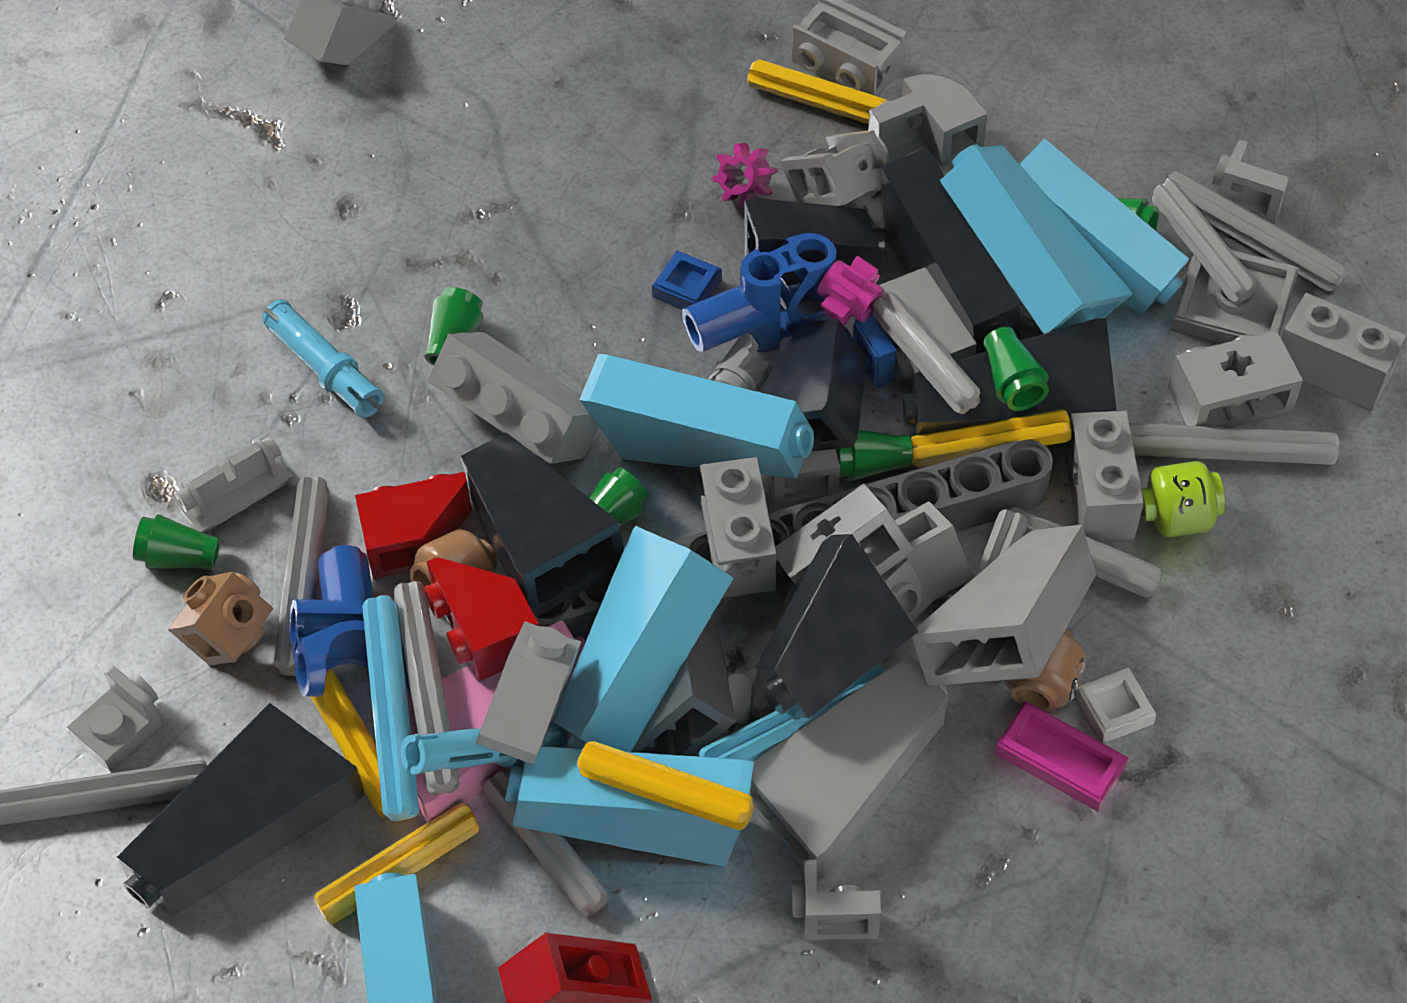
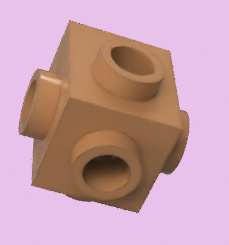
M228 572L209 577L202 576L184 594L183 602L186 605L168 630L209 666L236 662L242 653L249 651L259 642L265 632V627L262 624L274 608L259 596L261 593L260 588L251 579L242 574Z

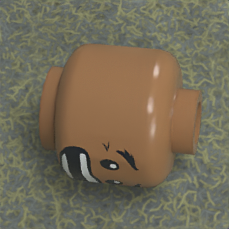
M1066 628L1039 677L1004 680V684L1011 692L1013 700L1020 706H1022L1024 701H1027L1047 713L1051 712L1054 709L1068 705L1076 695L1087 664L1086 652L1074 638L1072 632Z

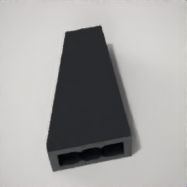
M926 147L881 166L885 239L910 273L926 267L975 340V355L987 351L984 346V339L989 333L1001 327L1012 328L1017 338L1021 340V304L1001 270L940 182L944 174L928 148Z
M1094 318L1021 341L1049 376L1047 382L1048 394L1036 406L1022 411H1014L1009 409L1006 403L998 400L989 356L986 351L956 360V363L980 389V403L976 408H970L964 414L955 412L920 371L915 373L912 393L903 394L904 426H913L915 436L1061 409L1067 411L1069 418H1071L1072 413L1117 411L1106 318Z
M505 432L460 456L467 478L470 500L507 576L516 580L535 617L614 574L624 550L619 521L510 434Z
M269 703L117 856L127 877L122 885L145 908L149 909L156 903L173 917L356 804L365 795L358 769L296 721Z

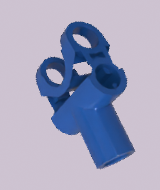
M805 233L786 238L782 246L772 252H760L759 249H756L747 254L741 262L740 286L682 309L683 322L693 346L697 351L704 352L745 334H751L759 345L756 351L769 352L779 349L780 341L783 338L792 336L798 325L831 320L829 316L823 313L824 308L818 313L807 314L800 311L798 305L808 299H815L821 303L824 302L825 298L817 293V289L825 273L836 262L834 244L820 234ZM805 250H818L826 255V259L821 262L812 263L803 260L799 254ZM794 271L802 284L786 285L781 276L783 273ZM780 303L785 309L782 312H780Z
M335 546L320 556L318 569L322 600L294 599L292 601L289 622L290 646L293 649L294 673L300 692L304 697H321L324 692L326 672L338 665L355 664L368 669L362 606L365 600L373 598L368 556L356 546ZM402 647L403 663H404V672H405V682H406V691H407V695H408V694H409V691H410V688H409L407 670H406L405 659H404V653H403V647Z

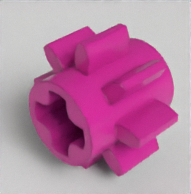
M735 143L733 149L734 156L729 154H718L716 156L721 165L718 169V175L711 177V180L719 182L725 191L722 195L723 201H733L740 195V202L745 207V200L756 198L755 193L761 196H768L774 193L769 184L772 175L779 171L778 168L770 167L767 160H765L768 153L766 148H757L750 154L747 143ZM742 166H747L745 172L741 170ZM745 177L749 180L748 184L743 183Z
M856 256L851 266L841 260L833 263L825 273L817 289V293L825 298L821 305L824 308L823 313L832 319H838L843 326L846 325L851 316L861 323L865 322L875 310L873 308L874 301L877 298H882L884 294V289L876 284L880 278V275L877 274L879 269L859 256Z

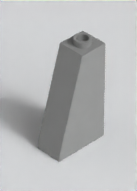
M1082 524L1029 530L916 628L919 632L912 636L927 686L1039 677L1096 576Z
M911 655L905 657L753 761L750 795L753 798L754 811L802 868L804 860H816L817 881L829 872L944 724L948 699L947 689L945 685L927 686L922 667Z

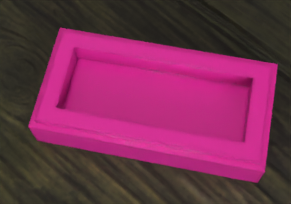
M1024 701L996 743L994 752L997 756L1097 812L1125 770L1129 757L1027 701Z

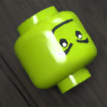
M1199 461L1153 468L1148 478L1147 488L1141 489L1144 502L1141 512L1144 522L1153 521L1159 534L1164 537L1208 532L1214 527L1217 516H1222L1225 513V495L1221 478L1217 472L1210 473L1206 465Z

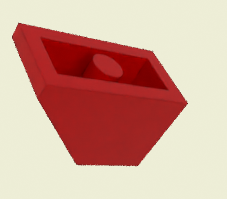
M545 932L498 967L506 1003H648L652 1000L637 946L633 943Z

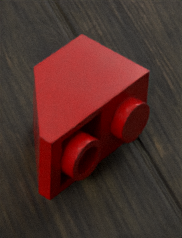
M465 471L450 475L436 474L428 477L426 480L399 486H380L371 492L355 495L373 580L410 572L411 567L414 565V557L418 548L457 530L472 512Z
M440 557L426 561L431 584L423 587V591L434 617L440 619L445 616L452 628L451 631L446 632V636L459 665L469 662L478 681L502 672L524 622L539 626L516 580Z

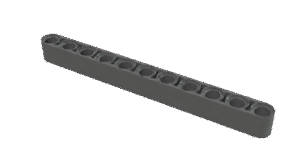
M1030 439L1014 441L866 484V486L884 505L894 520L918 508L914 504H925L929 501L954 526L955 531L959 532L996 521L1000 511L1010 510L1011 507H1018L1025 511L1039 507L1046 498L1053 459L1047 447L1038 441ZM1019 474H1027L1030 475V477L1021 476ZM858 487L768 513L775 547ZM967 489H977L981 492H972ZM706 531L672 541L691 549L712 563ZM776 560V586L791 582L789 576ZM614 574L544 612H552L559 615L550 619L538 618L539 616H537L536 619L539 627H549L563 620L573 638L581 635L587 640L602 604L593 600L605 596ZM744 595L724 597L721 599L720 602L731 600Z

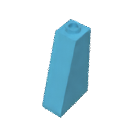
M1045 138L1020 163L1021 167L1128 286L1133 295L1124 301L1122 305L1142 315L1155 300L1164 306L1184 283L1176 275L1190 259Z
M977 144L972 145L953 159L952 164L954 168L940 182L1043 334L1094 318H1105L1133 295L1128 286L1003 145L980 147Z
M598 354L580 397L582 405L619 456L624 460L700 468L702 464L757 457L760 475L797 479L804 458L810 455L813 448L814 431L796 401L612 355Z
M637 526L634 527L553 720L555 724L572 734L567 742L568 746L573 749H583L587 742L596 741L625 752L632 751L734 579L732 576L691 549Z
M541 747L534 765L525 762L523 768L511 767L505 802L516 804L512 826L721 867L726 866L741 831L582 776L577 766L582 749ZM628 752L750 794L754 765L752 761Z
M385 873L372 878L369 883L355 885L367 1003H439L423 899L416 874L404 876L399 873Z

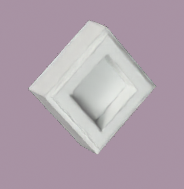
M1129 667L1079 686L1075 695L1099 741L1103 744L1153 725L1156 718L1155 711Z

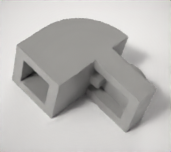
M914 75L903 79L902 97L885 101L878 107L870 110L868 131L874 130L876 136L884 142L889 152L921 139L939 164L943 165L953 161L960 152L972 145L977 144L980 147H984L988 113L973 94L959 82L939 75Z

